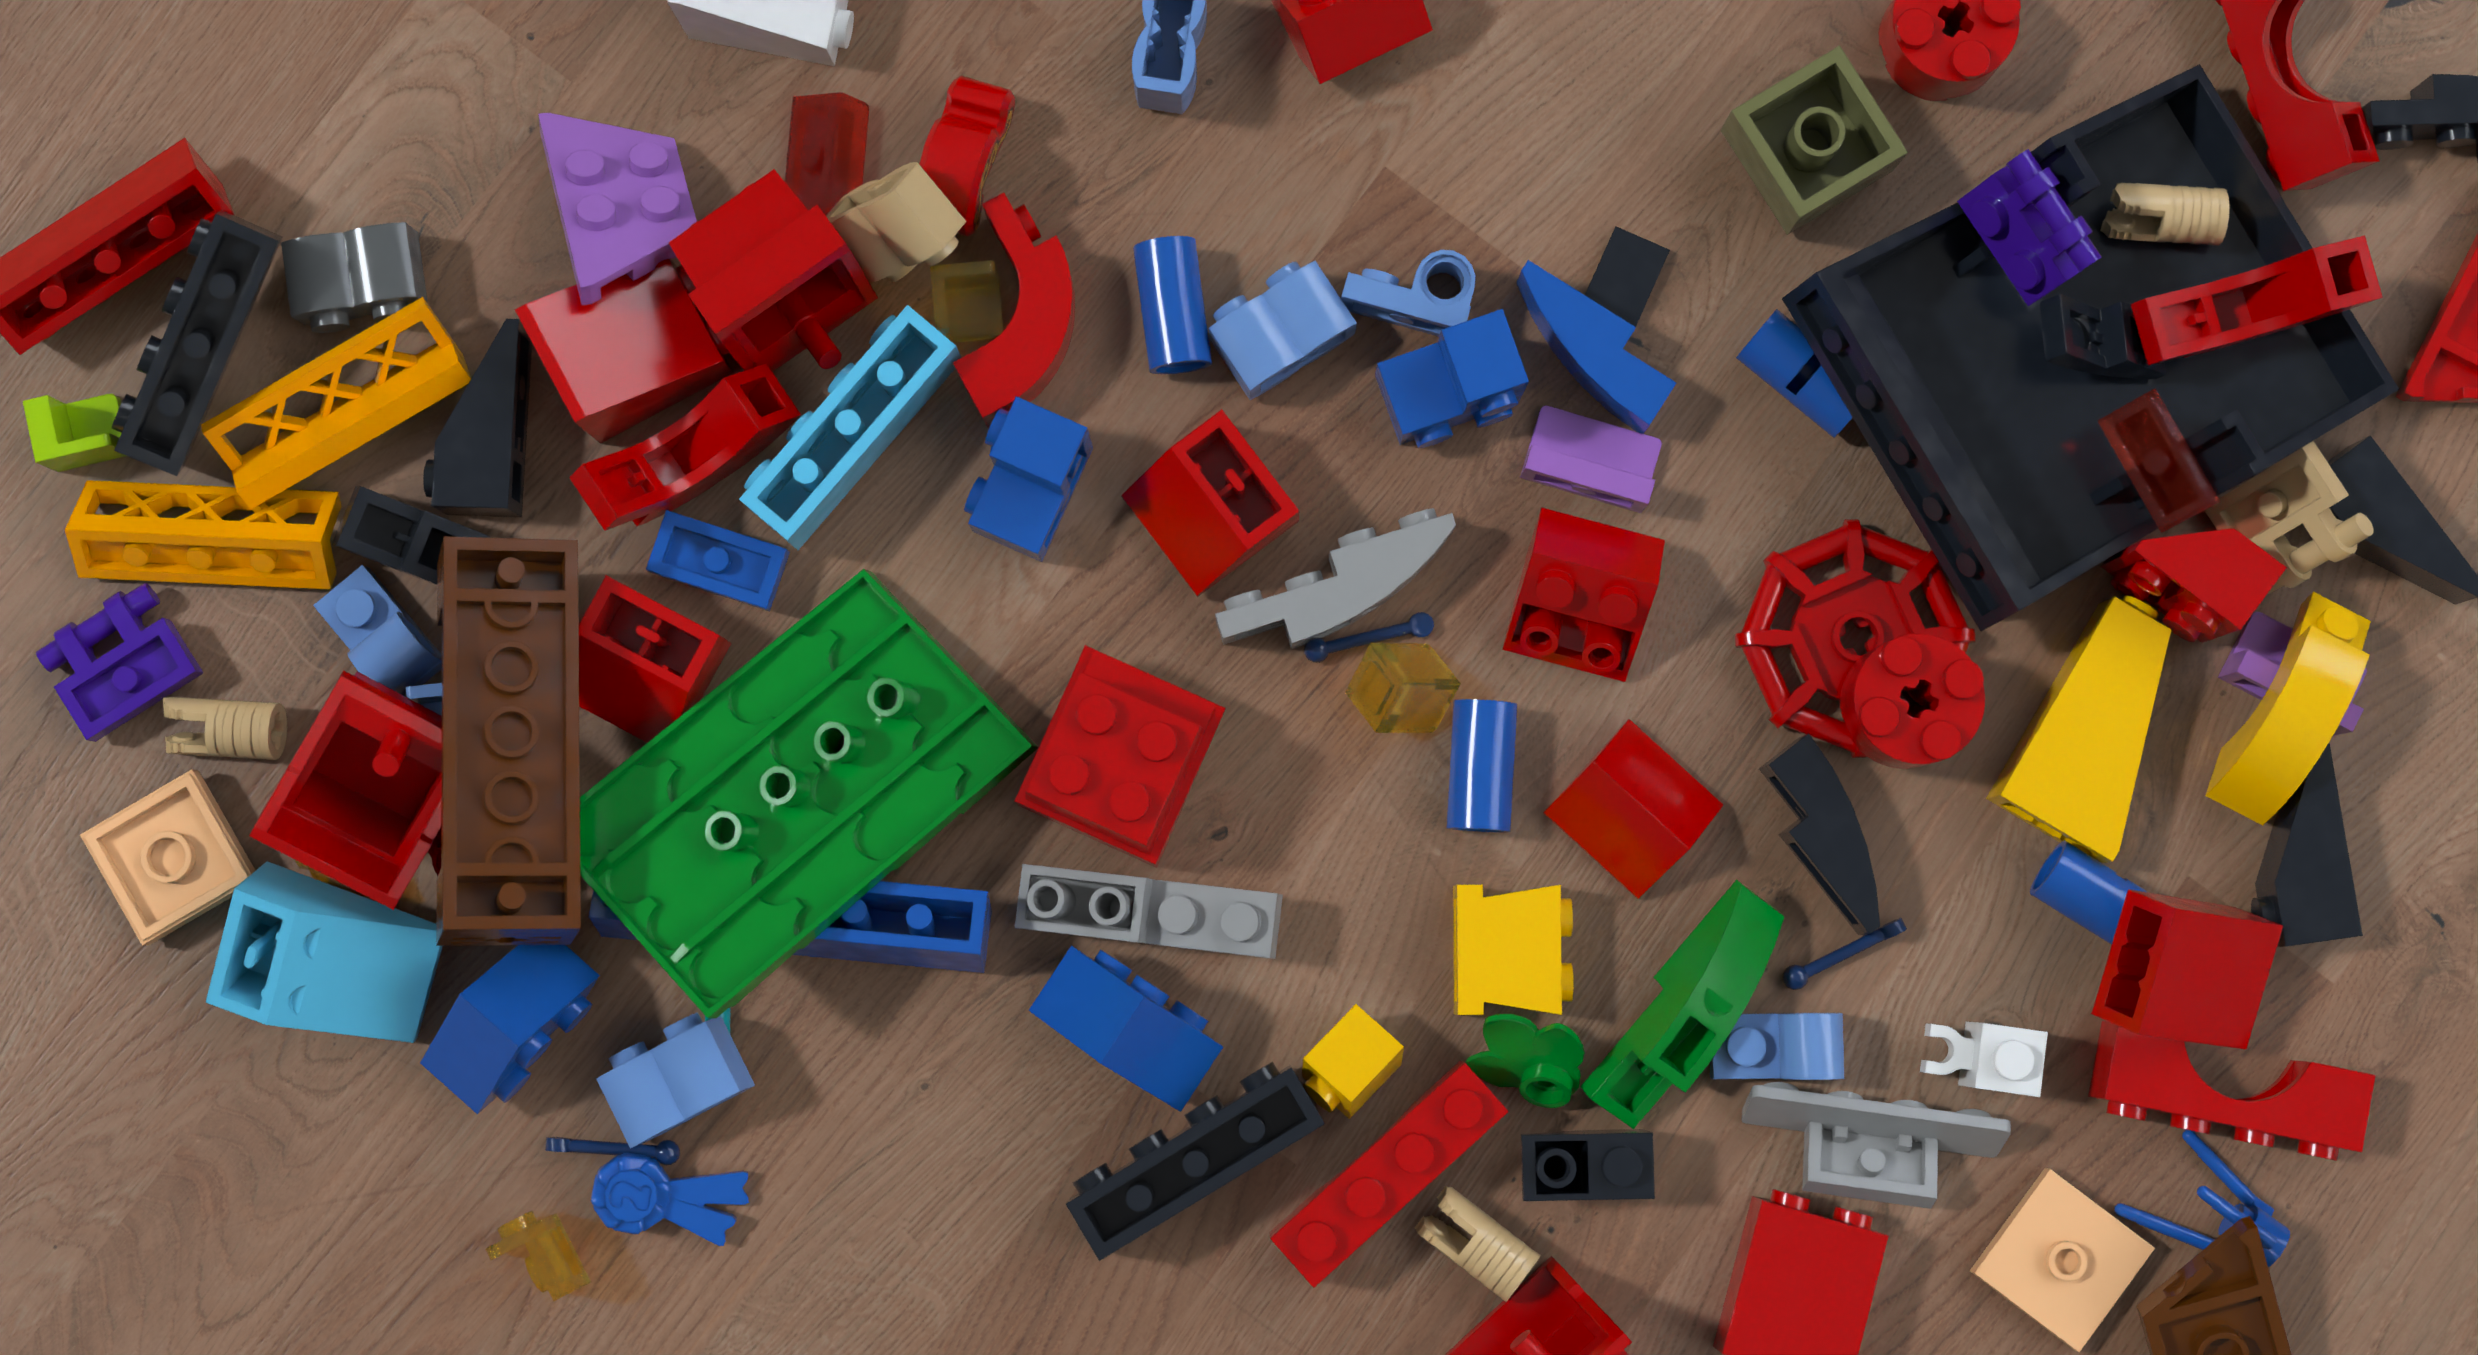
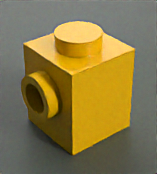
M1355 1004L1303 1058L1302 1077L1307 1080L1303 1087L1308 1095L1324 1110L1332 1112L1337 1108L1350 1119L1402 1065L1404 1046Z

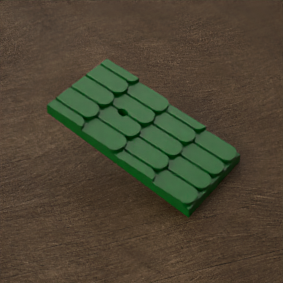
M863 569L580 797V876L707 1018H718L728 1008L739 1003L797 950L804 949L887 874L902 866L960 813L964 814L1039 747L1015 724L987 692L973 680L948 651L933 638L928 630L871 571ZM844 736L843 748L838 751V742Z

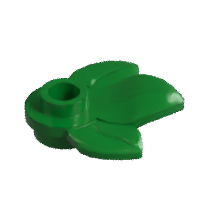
M1494 1014L1485 1018L1483 1036L1489 1051H1482L1467 1058L1466 1064L1479 1078L1492 1085L1519 1088L1522 1097L1533 1105L1544 1108H1558L1566 1105L1570 1101L1571 1095L1579 1089L1581 1080L1578 1066L1583 1062L1585 1051L1578 1035L1572 1029L1560 1023H1554L1538 1030L1531 1020L1515 1014Z

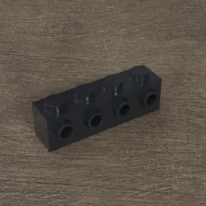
M223 210L215 214L212 222L201 218L187 250L188 254L197 257L188 280L176 277L162 308L163 313L172 316L164 336L160 339L151 335L137 366V371L146 374L137 398L129 394L125 395L111 429L121 433L114 451L178 476L189 457L201 429V424L204 422L283 236Z
M1273 1062L1265 1065L1240 1081L1245 1090V1093L1225 1105L1222 1104L1218 1095L1214 1096L1184 1115L1190 1126L1167 1139L1163 1130L1160 1129L1130 1147L1129 1151L1134 1160L1112 1173L1107 1163H1104L1073 1182L1078 1194L1070 1198L1066 1206L1099 1261L1325 1124L1291 1065L1280 1072Z

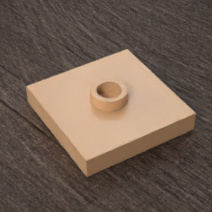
M191 769L80 834L142 945L155 943L232 897L234 888L256 871L199 770Z
M2044 1168L1970 1269V1272L2070 1348L2080 1352L2154 1251L2155 1247L2054 1171Z

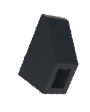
M1612 1129L1521 1134L1522 1201L1655 1199L1653 1132L1645 1129Z

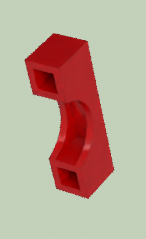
M2215 0L2222 6L2230 29L2227 34L2229 50L2233 58L2242 65L2249 86L2246 96L2249 110L2254 119L2262 125L2269 147L2266 151L2268 168L2273 177L2281 183L2283 191L2313 189L2380 162L2361 103L2332 100L2319 94L2305 82L2296 67L2292 53V30L2297 13L2305 0Z
M2102 1021L2088 1097L2107 1100L2106 1113L2146 1121L2148 1109L2172 1114L2170 1127L2210 1134L2211 1123H2218L2235 1127L2233 1140L2273 1148L2275 1136L2299 1140L2297 1153L2337 1161L2339 1149L2356 1152L2363 1151L2376 1075L2315 1062L2290 1060L2279 1078L2268 1088L2252 1096L2233 1099L2215 1091L2200 1078L2189 1060L2184 1041L2140 1036L2108 1021Z
M1459 1061L1414 1101L1405 1113L1361 1155L1330 1181L1318 1188L1269 1232L1270 1239L1310 1285L1315 1288L1509 1111L1465 1062Z

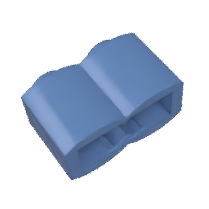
M1142 0L1144 30L1137 39L1132 56V74L1137 104L1139 108L1183 114L1190 105L1196 89V49L1206 29L1207 2L1206 0Z
M1296 261L1287 264L1266 280L1265 283L1269 289L1262 295L1250 301L1244 295H1240L1225 303L1213 314L1216 323L1209 327V339L1249 400L1275 387L1303 366L1322 357L1355 334L1357 322L1316 261L1302 268Z
M698 1012L664 1028L663 1032L667 1041L648 1051L644 1041L608 1058L613 1069L596 1079L630 1148L648 1142L755 1086L721 1016L702 1022Z

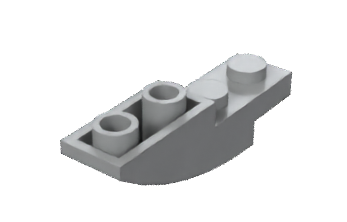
M1431 508L1400 518L1398 522L1401 529L1380 536H1376L1373 527L1346 534L1337 539L1340 548L1329 553L1328 560L1334 577L1324 580L1321 571H1314L1285 581L1287 592L1263 599L1260 590H1253L1226 599L1224 601L1226 611L1215 614L1223 645L1284 626L1292 650L1305 645L1312 638L1322 639L1358 621L1384 604L1409 584L1435 557L1456 527L1453 513L1437 517L1435 509Z
M1022 864L1015 928L1275 959L1283 895Z

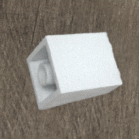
M667 0L689 39L835 66L838 48H848L853 31L854 13L847 10L849 0Z

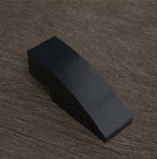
M355 486L331 545L437 585V563L444 536L493 537L428 511L417 509L365 487Z
M1808 733L1794 740L1759 768L1768 782L1798 818L1778 835L1858 935L1871 934L1880 927L1877 887L1868 847L1853 805L1838 776Z

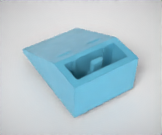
M267 861L234 888L205 1003L270 1026L414 1043L418 1038L443 946H436V923L395 908L392 910L379 902Z

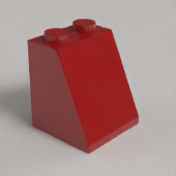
M671 258L659 262L653 271L634 281L627 274H624L600 287L601 299L592 304L581 305L576 284L515 309L574 422L600 444L734 373L725 357L729 351L716 336L688 295L696 287L683 266L679 265L677 267Z

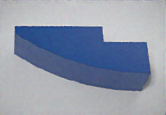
M1528 260L1522 268L1516 284L1532 319L1551 350L1575 380L1608 412L1636 432L1644 434L1673 390L1676 382L1623 349L1636 329L1635 326Z

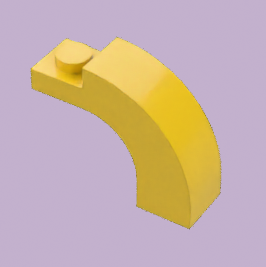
M2314 591L2300 605L2284 657L2270 687L2246 723L2221 748L2205 795L2206 797L2262 826L2288 801L2322 755L2356 692L2370 654L2362 651L2371 623L2370 620Z

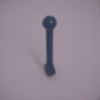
M1418 612L1412 615L1408 622L1326 642L1321 638H1312L1305 644L1304 654L1309 661L1320 663L1330 653L1412 634L1414 637L1424 638L1432 632L1434 621L1429 614Z
M1902 918L1895 919L1871 934H1867L1803 967L1795 964L1787 967L1783 973V981L1792 990L1802 989L1807 984L1808 978L1904 932L1907 928Z
M546 1137L545 1150L553 1152L605 1155L634 1153L656 1158L660 1164L666 1166L676 1163L680 1156L679 1146L671 1140H663L658 1145L640 1144L630 1148L628 1143Z

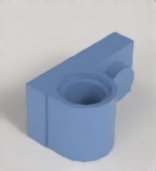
M1439 250L1430 253L1421 261L1411 289L1398 286L1399 279L1392 274L1375 269H1363L1362 275L1348 272L1341 300L1349 312L1440 336L1442 329L1467 321L1471 309L1470 303L1475 288L1476 275L1472 264L1465 256L1453 250ZM1447 273L1459 282L1461 292L1453 298L1440 299L1428 290L1426 281L1432 275Z
M361 565L313 605L350 649V652L347 653L348 658L358 672L405 697V687L423 685L442 669L441 653L367 566Z
M1843 1013L1741 1014L1729 1036L1710 1061V1079H1844Z

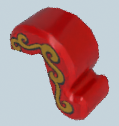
M965 76L957 77L950 84L941 118L935 120L930 129L919 165L965 219V224L957 234L968 237L979 228L984 198L982 194L983 187L1009 131L1015 108V96L1010 89Z

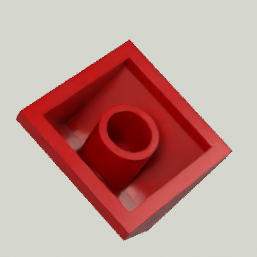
M1628 719L1548 806L1543 814L1636 899H1639L1691 849L1723 807V804L1637 725Z

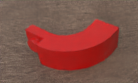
M1004 192L986 201L982 206L990 226L1018 275L1020 291L1017 308L1010 323L999 336L977 350L952 362L987 428H990L1000 408L1007 411L1010 410L1016 396L1031 402L1048 386L1066 356L1075 321L1074 287L1066 255L1058 236L1055 235L1034 247L1032 242L1041 238L1035 222L1024 204L1013 209Z
M2364 235L2315 247L2241 274L2148 297L2132 303L2131 308L2147 363L2152 365L2180 357L2186 358L2283 331L2381 299L2383 296Z
M767 363L723 378L699 404L669 427L634 446L582 464L569 478L604 531L629 521H633L637 527L664 515L666 510L672 511L687 503L744 466L783 434L801 414Z

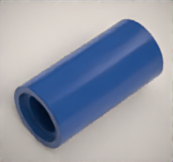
M1167 236L1136 244L1133 247L1149 372L1160 375L1179 374L1209 367L1212 365L1196 239L1189 236Z
M1776 309L1738 354L1736 359L1830 436L1835 438L1853 417L1798 325Z
M1478 699L1454 700L1447 829L1496 833L1511 832L1517 722L1516 703Z
M2064 840L2056 846L2043 863L2032 883L2030 894L2112 945L2128 889L2142 892L2148 891L2127 878L2123 879L2116 875L2114 870Z

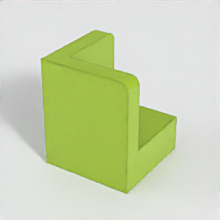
M105 394L67 404L48 395L24 400L23 406L35 463L54 471L62 472L125 457L126 455L114 451L121 433L111 429L121 405L120 398L114 394Z

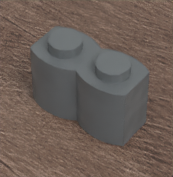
M406 222L371 225L343 233L304 236L281 243L291 317L303 325H311L312 332L333 333L350 328L349 320L366 315H373V321L380 322L421 297H424L428 303L419 235Z

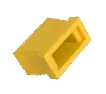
M1483 885L1453 886L1455 1015H1484V1002L1562 1015V1002H1572L1573 1000L1572 963H1562L1561 937L1572 936L1573 909L1571 898H1561V885L1484 898Z

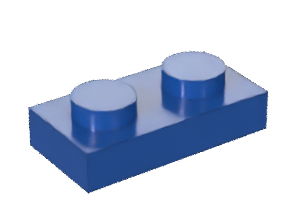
M666 510L646 571L770 612L790 551L771 543Z

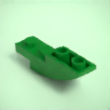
M1736 880L1654 976V979L1661 985L1663 990L1580 1086L1586 1095L1634 1129L1672 1084L1686 1093L1715 1056L1746 1008L1775 947L1784 916L1748 887Z

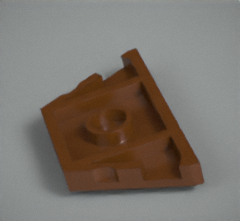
M2250 1216L2239 1219L2136 1306L2150 1355H2292L2258 1228Z

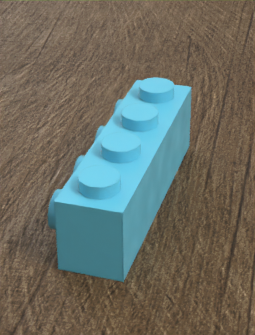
M909 305L897 317L891 315L883 321L869 341L871 345L869 350L856 365L849 363L836 375L828 387L829 396L814 413L808 411L797 420L786 436L788 443L772 461L770 459L763 461L752 472L744 485L746 491L739 500L797 550L803 546L955 370L952 362L962 358L957 346Z

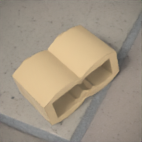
M918 162L903 165L880 180H872L855 188L843 196L826 216L851 250L869 282H876L886 277L891 282H895L903 278L917 264L926 261L929 266L941 262L957 247L959 241L955 235L966 222Z

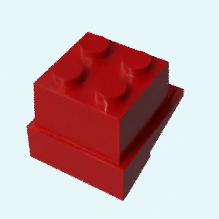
M775 169L755 183L748 185L732 199L703 219L692 224L686 231L668 242L696 287L695 290L688 294L716 336L744 371L767 363L773 372L806 348L822 369L833 368L840 362L842 354L827 333L878 299L851 250L819 206L815 205L808 210Z
M1084 645L1073 674L1014 801L1024 809L1157 868L1226 708Z
M343 670L264 806L249 836L394 910L442 826V716L358 671L355 675H352Z
M1551 1256L1518 1286L1507 1302L1502 1301L1445 1355H1628L1624 1349L1632 1341Z

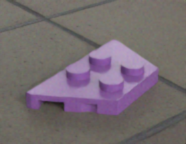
M552 113L538 114L542 143L581 305L592 304L600 300V287L624 274H627L634 281L653 271L659 262L665 259L676 258L668 242L686 231L697 220L675 139Z

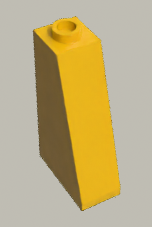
M2124 596L2122 600L2113 597L2098 604L1986 797L1987 800L2060 843L2066 840L2101 863L2113 862L2120 850L2171 633L2170 628L2156 621L2158 612L2154 608L2131 596Z

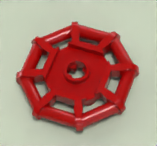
M1845 519L1843 526L1782 553L1772 551L1763 560L1766 569L1741 633L1735 634V647L1742 648L1772 714L1768 720L1776 728H1780L1783 725L1804 734L1809 733L1811 737L1850 751L1852 758H1866L1867 756L1853 742L1846 723L1804 706L1815 692L1823 694L1828 699L1840 701L1843 682L1849 670L1857 660L1864 656L1857 655L1853 648L1844 649L1840 638L1846 634L1845 622L1853 620L1857 628L1869 627L1873 638L1865 642L1867 652L1893 638L1907 634L1935 635L1952 642L1965 653L1968 650L1969 644L1976 642L1975 629L1968 627L1932 549L1925 551L1863 527L1859 519ZM1842 554L1845 573L1814 586L1803 572L1808 568ZM1866 554L1907 570V572L1904 573L1898 583L1890 580L1887 582L1871 576L1873 575L1872 573L1863 570L1864 555ZM1920 584L1939 627L1925 629L1909 593ZM1787 587L1801 597L1799 606L1792 616L1791 627L1789 631L1770 630L1783 593ZM1788 646L1804 682L1791 693L1770 649ZM1915 689L1902 693L1910 704L1907 714L1911 715L1923 710V703L1917 700V691Z

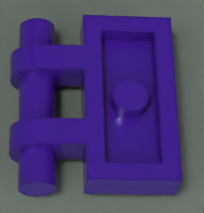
M2027 149L1957 202L2029 307L2099 260L2102 256L2088 237L2093 232L2083 216L2075 218L2056 190L2055 186L2060 182L2050 167L2043 170L2030 150Z
M147 583L140 585L128 594L122 591L117 592L103 601L104 609L79 625L73 622L68 623L54 632L55 640L36 651L40 663L49 672H53L67 662L73 668L75 673L55 685L54 689L88 741H98L203 674L202 669L171 620L161 618L147 628L143 625L141 615L160 604L157 594ZM118 631L124 642L97 659L92 646Z

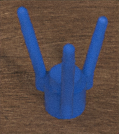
M2185 1130L2182 1134L2184 1141L2242 1202L2233 1206L2207 1186H2200L2197 1189V1195L2224 1217L2219 1226L2218 1234H2223L2239 1219L2250 1216L2258 1228L2269 1268L2286 1248L2290 1238V1230L2272 1217L2274 1209L2256 1197L2208 1145L2193 1131ZM2122 1203L2117 1204L2114 1208L2118 1216L2201 1250L2205 1249L2215 1240Z

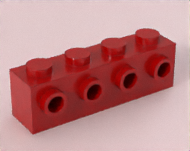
M186 138L175 143L0 257V334L19 355L54 335L59 329L96 305L103 303L113 294L187 247L201 218L212 222L215 214L221 210L234 215L223 184Z

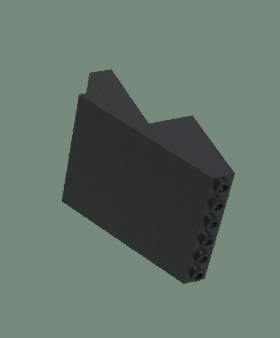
M2200 64L2050 137L2031 151L2041 168L2044 170L2050 167L2060 182L2055 188L2075 218L2083 216L2093 231L2088 237L2102 257L2029 307L1958 202L1816 272L1782 298L1980 631L2024 609L2156 529L2255 476L2399 390L2350 309L2224 348L2186 358L2180 357L2165 361L2166 376L2158 379H2134L2097 375L2046 362L2040 312L2041 301L2062 294L2097 309H2103L2120 301L2131 305L2148 297L2213 282L2254 270L2312 249L2308 239ZM2117 183L2224 188L2229 196L2228 227L2225 237L2219 246L2108 238L2100 230L2107 212L2113 211V208L2117 209L2114 203L2110 201Z

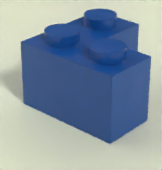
M1503 309L1442 329L1437 343L1379 362L1375 371V377L1399 444L1402 445L1415 440L1417 448L1429 447L1453 436L1451 427L1474 419L1477 428H1481L1511 417L1513 415L1511 408L1519 404L1529 383Z
M1016 396L1010 410L1007 411L1000 408L990 425L985 444L991 446L989 456L994 467L988 480L980 476L977 478L968 495L964 511L972 514L968 525L974 533L1042 562L1092 453L1093 445L1087 427Z
M518 945L459 994L420 1064L476 1114L480 1113L496 1097L506 1103L530 1078L531 1073L527 1068L534 1064L550 1046L552 1039L549 1035L557 1028H560L565 1033L570 1032L589 1012L593 1004L586 997L600 975L566 945Z
M1071 945L1028 1011L1103 1066L1181 1112L1223 1049L1221 1044L1202 1032L1209 1021L1178 1000L1175 1001L1170 1010L1164 1007V1004L1170 996L1139 975H1136L1131 984L1128 983L1126 980L1133 970L1100 949L1096 957L1092 959Z

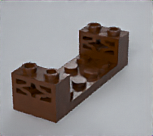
M444 536L437 563V626H442L441 870L437 878L436 946L570 945L581 929L578 540Z

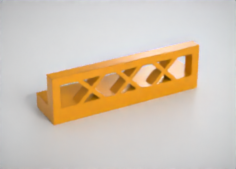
M421 297L201 424L203 435L231 469L236 492L248 508L252 510L466 386L472 378L462 352L424 297ZM420 321L423 322L437 342L416 355L393 351L397 335ZM383 343L382 349L375 348L376 346ZM357 358L378 362L375 378L361 387L338 383L342 366ZM390 364L397 365L394 368L388 370ZM328 375L327 381L320 380L321 378ZM300 390L323 394L320 410L311 416L300 418L283 415L286 399ZM334 396H336V397H342V398L336 400L335 402H333ZM273 407L272 413L265 412L267 409ZM243 423L268 426L264 443L243 455L238 453L224 435ZM279 428L286 429L285 431L278 434Z
M87 480L67 523L65 533L78 578L331 589L337 571L330 537L342 505L339 492L286 489L253 508L254 514L240 521L222 520L221 517L235 510H250L236 492L235 487ZM100 503L129 506L113 515L95 514ZM172 507H189L191 511L176 518L158 516V514ZM298 513H317L314 524L286 523L284 520Z

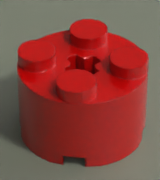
M1892 0L1882 17L1878 32L1879 47L1881 45L1887 63L1885 67L1897 85L1908 93L1924 100L1947 101L1949 98L1968 95L1979 90L2006 60L2016 43L2020 26L2019 12L2021 2L2020 0ZM1945 24L1950 25L1954 29L1953 37L1947 36L1942 32Z
M1929 634L1899 636L1873 648L1851 667L1841 689L1840 709L1842 718L1845 720L1847 729L1858 749L1868 758L1879 764L1892 768L1908 769L1940 762L1951 758L1961 751L1978 731L1985 709L1984 677L1979 666L1962 649L1944 638ZM1915 689L1917 691V700L1923 703V710L1909 715L1907 714L1909 703L1901 699L1900 696L1904 692Z

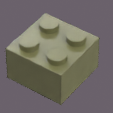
M1840 45L1731 110L1720 130L1787 235L1893 172L1908 153Z

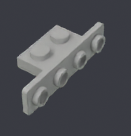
M1771 1082L1752 1086L1742 1108L1743 1123L1804 1132L1802 1191L1931 1209L1937 1200L1938 1150L1994 1158L1997 1157L2011 1135V1121L1993 1118L1989 1113L1978 1109H1963L1956 1112L1928 1109L1923 1103L1913 1100H1899L1892 1103L1863 1100L1860 1095L1849 1091H1835L1828 1094L1799 1091L1796 1086L1784 1082Z

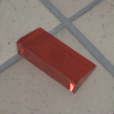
M843 92L793 96L785 182L808 210L818 205L825 216L843 196L863 185L869 105Z
M2156 388L2097 420L2161 533L2220 502Z

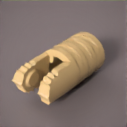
M2117 183L2110 199L2117 209L2113 208V211L2107 212L2100 231L2108 238L2219 246L2225 237L2228 227L2229 196L2224 188Z
M187 697L163 698L164 717L175 720L205 721V733L180 732L165 737L166 753L276 760L283 753L287 737V717L284 706L281 703Z
M1445 1186L1437 1196L1439 1203L1437 1206L1442 1209V1212L1446 1213V1216L1451 1217L1456 1224L1473 1237L1469 1241L1451 1226H1447L1444 1221L1432 1215L1421 1218L1415 1226L1417 1234L1481 1282L1499 1298L1507 1302L1541 1255L1453 1187Z

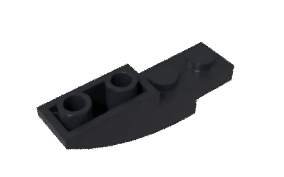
M2432 74L2410 91L2411 100L2370 101L2362 107L2376 149H2400L2413 145L2414 140L2436 139V145L2440 148H2458L2476 143L2478 163V76Z

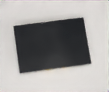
M1615 226L1585 296L1636 327L1670 250Z

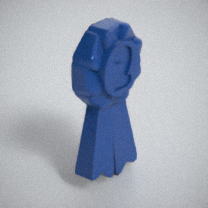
M623 1153L598 1169L597 1175L594 1178L591 1203L604 1225L615 1231L639 1234L665 1218L718 1246H724L726 1241L725 1230L735 1224L737 1217L732 1213L707 1206L706 1204L744 1205L749 1203L748 1195L743 1189L748 1180V1172L742 1170L670 1179L655 1158L641 1154Z

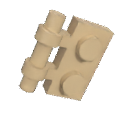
M2314 441L2203 508L2217 530L2235 528L2287 567L2268 594L2283 586L2294 588L2312 576V569L2328 560L2339 562L2355 553L2357 544L2370 537L2374 530L2370 520L2362 513H2357L2345 521L2336 519L2329 507L2346 498L2349 494ZM2303 523L2313 540L2299 548L2291 546L2284 534Z

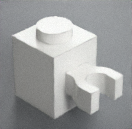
M1966 1022L1963 1037L1951 1027L1926 1023L1924 1036L1940 1037L1945 1040L1948 1045V1054L1941 1062L1921 1060L1920 1072L1946 1075L1960 1069L1959 1086L2040 1097L2048 1032L1988 1023Z

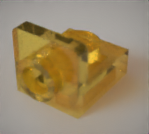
M533 1211L525 1213L497 1228L502 1240L485 1249L492 1261L525 1245L530 1256L525 1258L527 1271L535 1286L541 1292L548 1290L553 1301L591 1283L557 1213L538 1221Z

